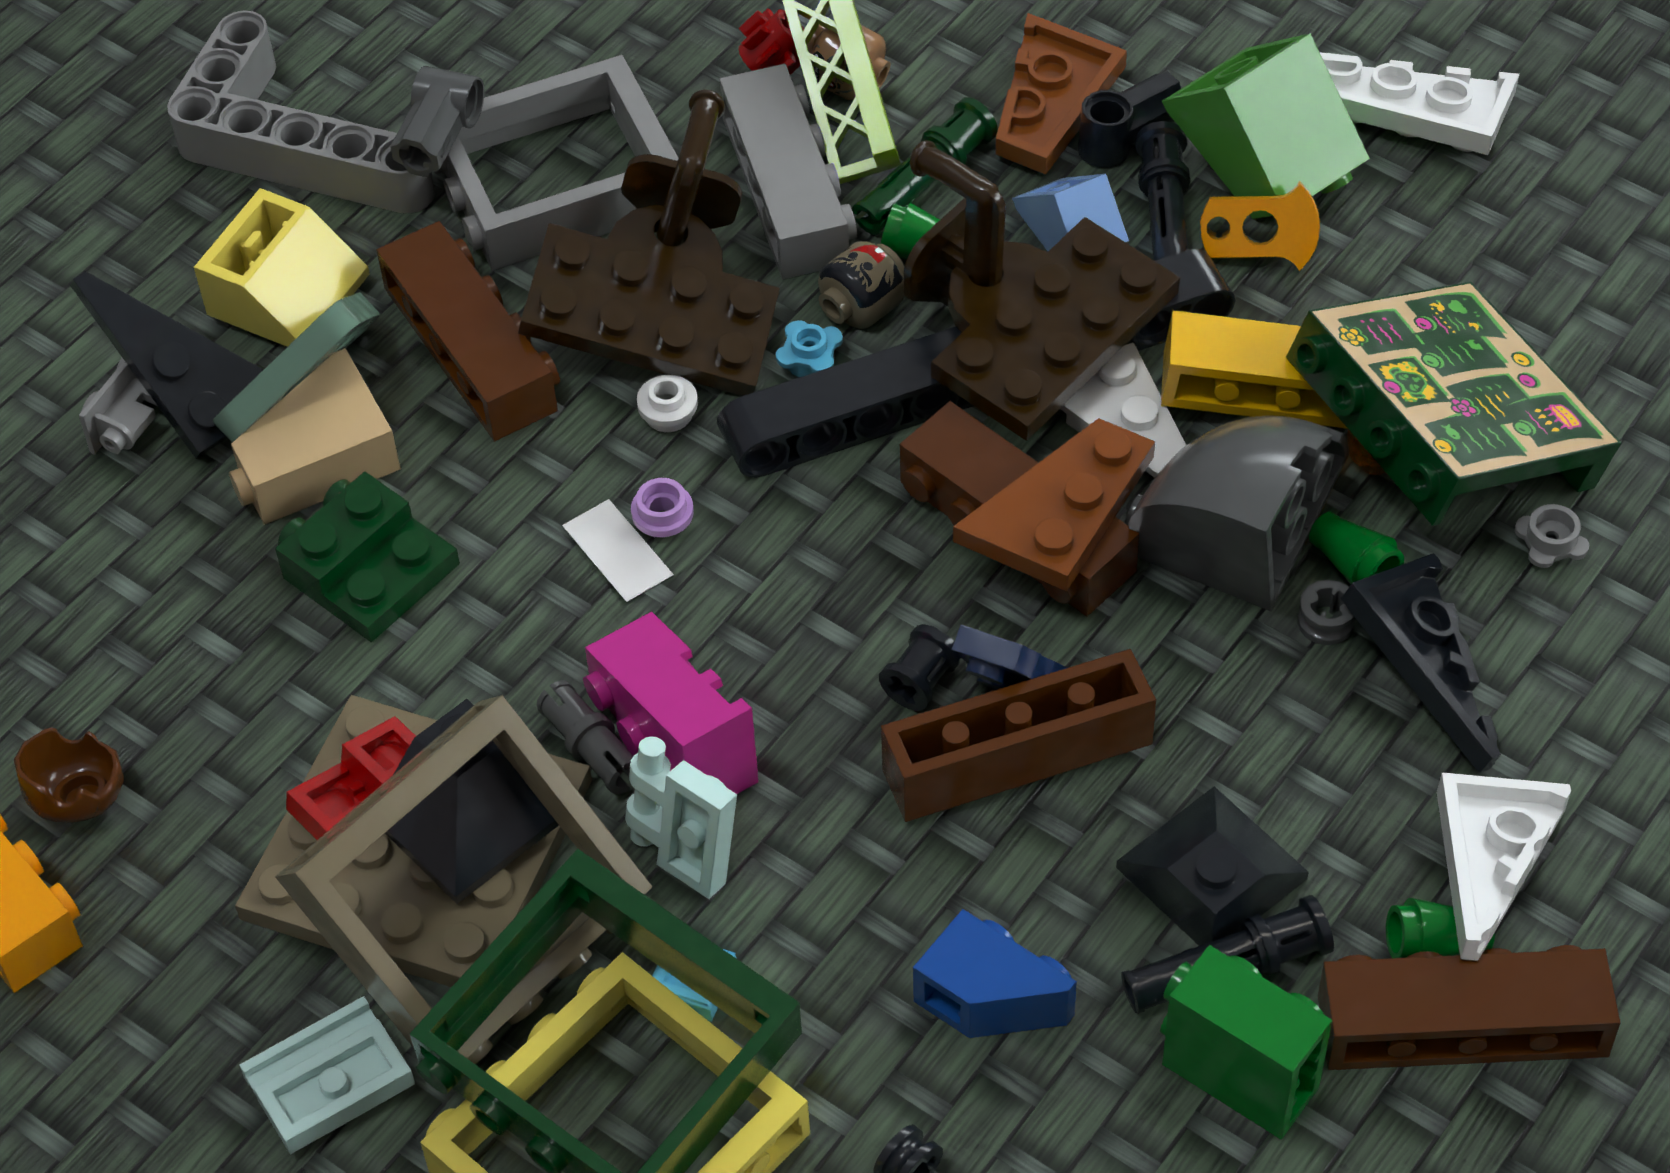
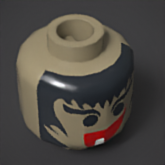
M857 241L820 270L818 285L821 295L819 296V303L823 312L830 320L837 324L845 322L849 326L864 330L871 327L904 299V265L901 259L891 248L884 244H874L867 241Z

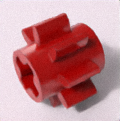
M769 8L763 13L757 10L739 27L740 31L747 37L739 46V54L751 71L786 64L791 75L801 66L785 10L779 9L774 14Z

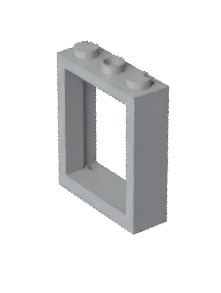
M623 55L485 97L480 117L475 126L472 128H461L440 170L434 171L435 174L445 172L447 178L443 179L450 206L453 212L463 210L466 217L462 218V224L469 246H472L473 251L482 249L492 271L539 256L549 223L594 236H601L610 233L618 220L636 208L621 192L625 173L496 214L467 154L610 109L635 156L652 154L678 161L677 154Z

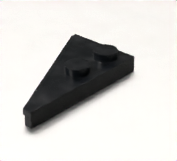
M86 271L73 278L70 285L194 457L197 459L226 440L228 437L212 422L213 419L264 369Z
M1433 553L1353 582L1340 599L1479 774L1491 769L1501 755L1496 743L1498 736L1492 717L1479 715L1472 691L1480 681L1467 641L1463 638L1458 628L1459 617L1455 604L1442 601L1435 580L1443 570L1439 558Z

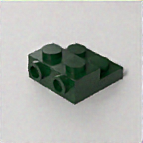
M365 471L353 482L342 479L334 483L324 497L323 507L307 521L303 518L291 520L281 531L278 546L275 548L283 579L371 643L460 564L457 548L412 517L407 500Z

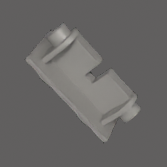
M123 358L120 359L116 371L99 391L93 392L87 398L79 414L89 451L94 455L102 446L115 454L120 453L122 449H131L136 440L156 417L153 408L141 404L144 400L154 405L156 403Z

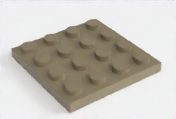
M351 695L303 783L341 763L342 744L394 716L416 736L437 720ZM549 754L584 798L592 782L590 766ZM288 811L244 888L235 908L239 919L333 949L275 878L277 874L317 841ZM560 826L556 827L458 904L385 833L329 882L402 972L452 987L537 894L566 833Z

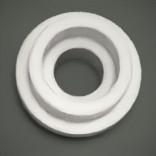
M676 375L654 377L644 383L637 394V407L640 416L650 427L661 432H674L684 428L691 421L698 406L697 392L693 384L687 379Z

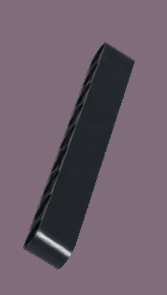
M1186 250L1155 261L1180 277L1179 293L1127 344L1134 343L1137 350L1140 351L1166 342L1173 310L1227 317L1236 302L1235 295L1210 256L1204 250ZM955 326L731 401L719 413L717 425L740 472L747 477L757 478L925 423L949 401L963 410L973 407L974 405L931 377V361L962 332Z

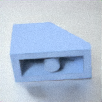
M1106 174L1061 178L1012 198L1016 210L1047 252L1084 217L1122 241H1129Z

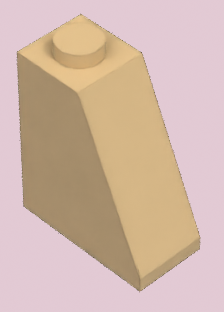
M346 348L334 352L231 443L238 469L230 471L229 477L241 505L246 506L253 503L265 525L322 502L329 488L339 480L346 479L349 482H353L364 471L375 479H379L401 470L392 429Z

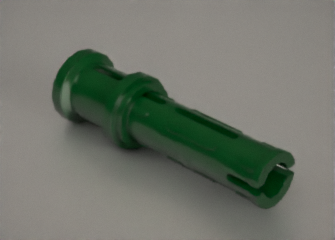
M964 97L954 106V114L942 125H933L927 129L921 139V142L931 141L937 149L952 156L964 165L967 160L966 156L979 144L991 142L996 137L998 131L997 122L992 113L980 101L971 97ZM909 157L882 180L874 190L852 207L853 214L857 215L855 217L856 222L866 232L872 235L879 234L885 227L894 204L908 207L909 203H912L936 179L928 175L919 177L913 174L910 169Z

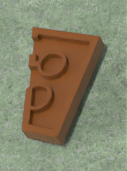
M1027 13L1021 48L1018 49L1011 88L1007 92L996 135V155L1047 174L1079 131L1081 107L1084 99L1091 93L1109 90L1126 68L1127 51Z
M1098 418L954 525L953 542L1068 591L1153 460L1155 441Z

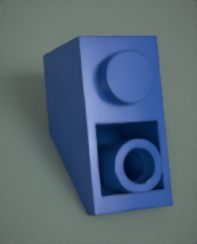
M964 909L959 912L913 967L914 1002L968 1038L1066 1026L1075 1016L1077 981L1071 978V975L1062 964L1048 956H1036L1017 944L1011 934L998 923L992 920L981 921Z

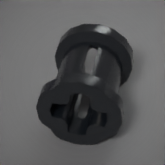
M926 624L917 625L908 640V648L896 663H887L879 673V682L887 695L899 705L914 711L924 710L933 699L931 691L944 673L953 672L956 669L961 658L952 650L954 641L951 637L942 633L936 627Z

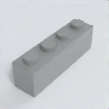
M786 64L720 78L721 97L725 103L722 114L723 121L782 280L820 271L822 267L849 247V240L857 237V229L851 206L849 204L840 205L838 197L841 196V188L835 165L833 163L824 164L822 157H825V146L818 123L810 125L807 118L810 117V110L804 86L802 84L794 86Z

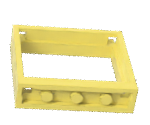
M622 952L606 968L599 967L592 971L581 983L577 995L557 1014L550 1013L544 1016L533 1027L527 1042L507 1061L500 1060L486 1070V1073L526 1101L627 1004L641 1013L718 1077L742 1048ZM770 1071L747 1098L760 1111L697 1173H772L810 1135L808 1101ZM467 1099L456 1109L449 1108L439 1114L429 1126L425 1138L420 1142L429 1173H488L469 1154L493 1132L474 1116L470 1110L472 1103Z

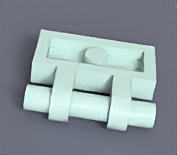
M646 737L640 741L638 753L633 756L630 763L629 781L635 788L634 794L629 797L626 806L625 820L631 828L630 838L639 846L656 845L658 847L657 865L710 899L726 884L737 794L729 790L719 779L704 774L684 760L670 771L671 764L665 756V743L657 737Z

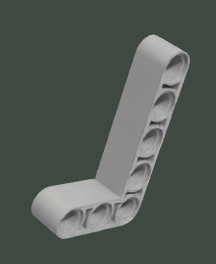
M244 10L233 12L219 22L168 102V113L179 153L184 159L193 163L398 213L419 212L428 207L434 199L435 190L431 172L428 177L410 174L403 165L393 160L390 146L397 133L258 100L275 73L276 63L266 20L261 14Z

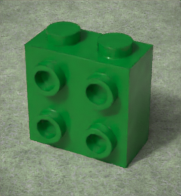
M1209 945L1193 966L1187 962L1181 964L1165 989L1164 999L1169 1001L1168 1013L1160 1028V1033L1165 1036L1162 1065L1277 1138L1282 1139L1320 1087L1332 1019L1324 1015L1319 1006L1308 997L1299 993H1288L1263 978L1258 969L1249 961L1239 956H1227Z

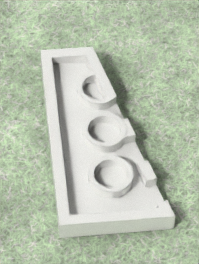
M1320 52L1353 123H1366L1396 131L1398 134L1406 137H1420L1451 145L1460 151H1474L1488 155L1515 95L1519 74L1499 72L1497 81L1470 78V68L1451 66L1446 67L1445 75L1419 73L1413 71V62L1390 60L1389 63L1381 64L1376 68L1363 67L1362 61L1358 56Z

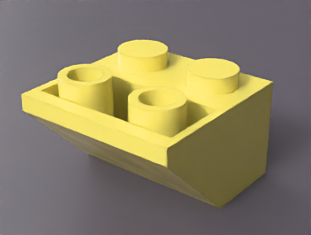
M261 188L194 266L207 315L287 347L335 302L353 295L370 274L368 266L310 207Z

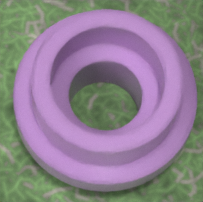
M655 478L644 483L637 491L631 504V515L635 526L641 532L653 537H669L680 533L690 524L694 514L693 501L689 493L681 484L669 478Z

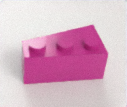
M653 612L585 647L589 674L583 677L585 689L598 710L604 711L609 708L617 719L618 733L624 745L633 756L638 753L639 743L642 739L657 737L666 745L665 756L670 761V771L684 760L704 774L719 779L729 790L736 794L759 782L752 707L742 698L729 704L716 691L723 686L721 678L711 668L698 674L688 661V659L693 657L691 649Z

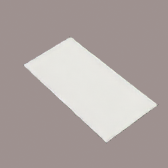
M609 499L562 525L626 602L674 575Z

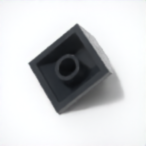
M465 699L414 737L394 774L474 705L468 699ZM491 740L385 834L458 904L553 831L559 824L493 740Z
M1215 786L1127 852L1116 863V868L1198 946L1239 932L1240 924L1245 922V918L1256 914L1263 915L1306 881L1309 874L1301 864Z

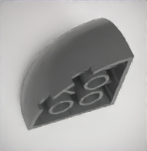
M1268 415L1235 420L1202 434L1182 448L1161 469L1144 495L1138 494L1133 500L1127 513L1125 524L1129 526V529L1139 533L1138 558L1272 611L1304 547L1310 530L1317 520L1349 456L1347 437L1343 433L1303 419Z

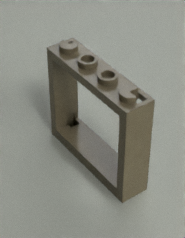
M503 695L477 702L275 876L412 1047L410 1032L432 1008L329 881L491 740H493L579 850L644 895L652 888L649 881ZM582 913L460 1047L458 1052L474 1064L479 1062L493 1047V1043L489 1038L507 1021L511 1025L516 1024L530 1015L543 1001L539 991L556 976L559 979H564L581 968L592 956L588 946L603 932L612 933L586 914Z

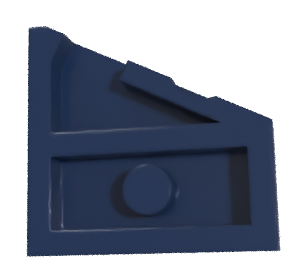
M960 625L952 650L967 663L965 670L967 673L978 677V683L996 690L1067 668L1024 645L964 625Z

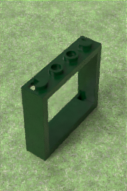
M577 849L410 1032L411 1041L419 1063L415 1068L421 1077L440 1093L448 1094L453 1089L472 1103L470 1110L474 1116L492 1132L503 1135L506 1130H509L527 1144L525 1147L527 1154L546 1172L622 1173L458 1052L460 1047L583 912L755 1033L637 1172L685 1173L802 1034L800 1002L587 854Z

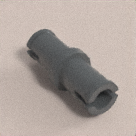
M560 680L550 685L562 699V706H559L544 689L537 699V709L565 738L564 744L570 755L578 761H585L601 778L611 793L622 794L629 791L631 788L619 776L620 774L617 769L621 768L629 776L633 755L615 736V726L612 721L603 713L594 712L577 694L572 684L566 680Z

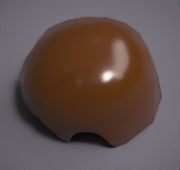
M56 728L44 729L23 742L14 758L20 790L24 800L37 815L53 822H81L101 815L113 805L124 782L117 751L102 741H98L97 737L90 731H87L79 740L65 739Z

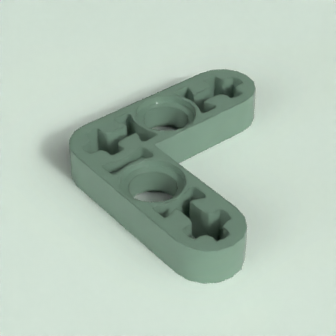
M360 292L338 300L249 383L212 422L233 443L302 382L327 357H330L334 352L347 348L381 314Z

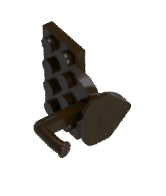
M703 89L692 94L689 99L691 113L678 161L658 155L643 154L633 157L628 162L621 192L636 209L616 222L607 239L552 223L548 224L518 334L665 375L680 376L690 382L745 396L754 393L780 288L722 272L723 251L715 233L711 229L728 226L735 221L742 198V190L732 178L705 169L716 122L724 112L725 103L718 93Z
M929 140L918 143L913 149L910 157V169L913 174L919 177L928 175L964 197L963 200L919 239L910 252L904 267V296L912 301L942 302L948 306L955 326L962 332L931 361V377L1027 441L1179 293L1180 277L1086 217L1048 252L1027 243L1004 241L1006 205L1002 195L999 193L998 187L952 156L937 149L935 144Z

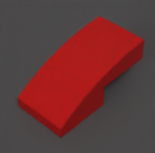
M394 716L342 744L341 763L287 791L286 810L318 840L393 776L416 735Z

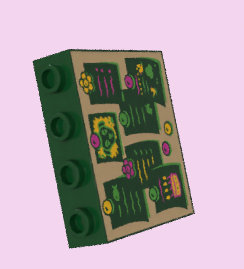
M1472 282L1309 310L1286 356L1289 362L1432 526L1441 523L1455 496L1463 493L1559 472L1576 492L1594 489L1621 445V441Z

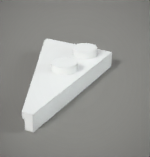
M1134 343L1123 346L1060 408L1067 414L1066 423L1078 432H1081L1100 418L1155 441L1154 458L1145 470L1153 477H1156L1161 469L1186 446L1167 406H1161V395Z
M1453 773L1441 774L1436 793L1460 959L1478 961L1564 814L1571 793L1570 784Z

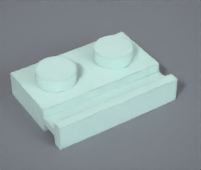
M364 996L239 1064L244 1079L252 1088L258 1102L290 1155L415 1085L411 1069L379 1019H376Z

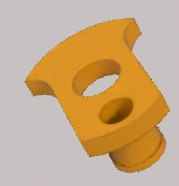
M1300 181L1289 193L1279 196L1209 197L1200 220L1202 242L1210 258L1281 257L1290 260L1300 271L1310 260L1319 240V212L1311 193ZM1259 210L1272 214L1278 225L1274 237L1262 243L1253 242L1247 238L1243 231V222L1246 217L1252 212ZM1215 217H1222L1230 224L1228 230L1223 232L1222 237L1219 238L1208 227L1209 221Z

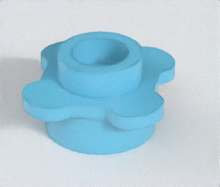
M802 320L793 321L785 327L787 339L784 346L776 351V361L781 367L788 368L793 375L799 378L833 367L834 350L842 345L843 335L838 328L833 326L823 329L818 325L807 324Z

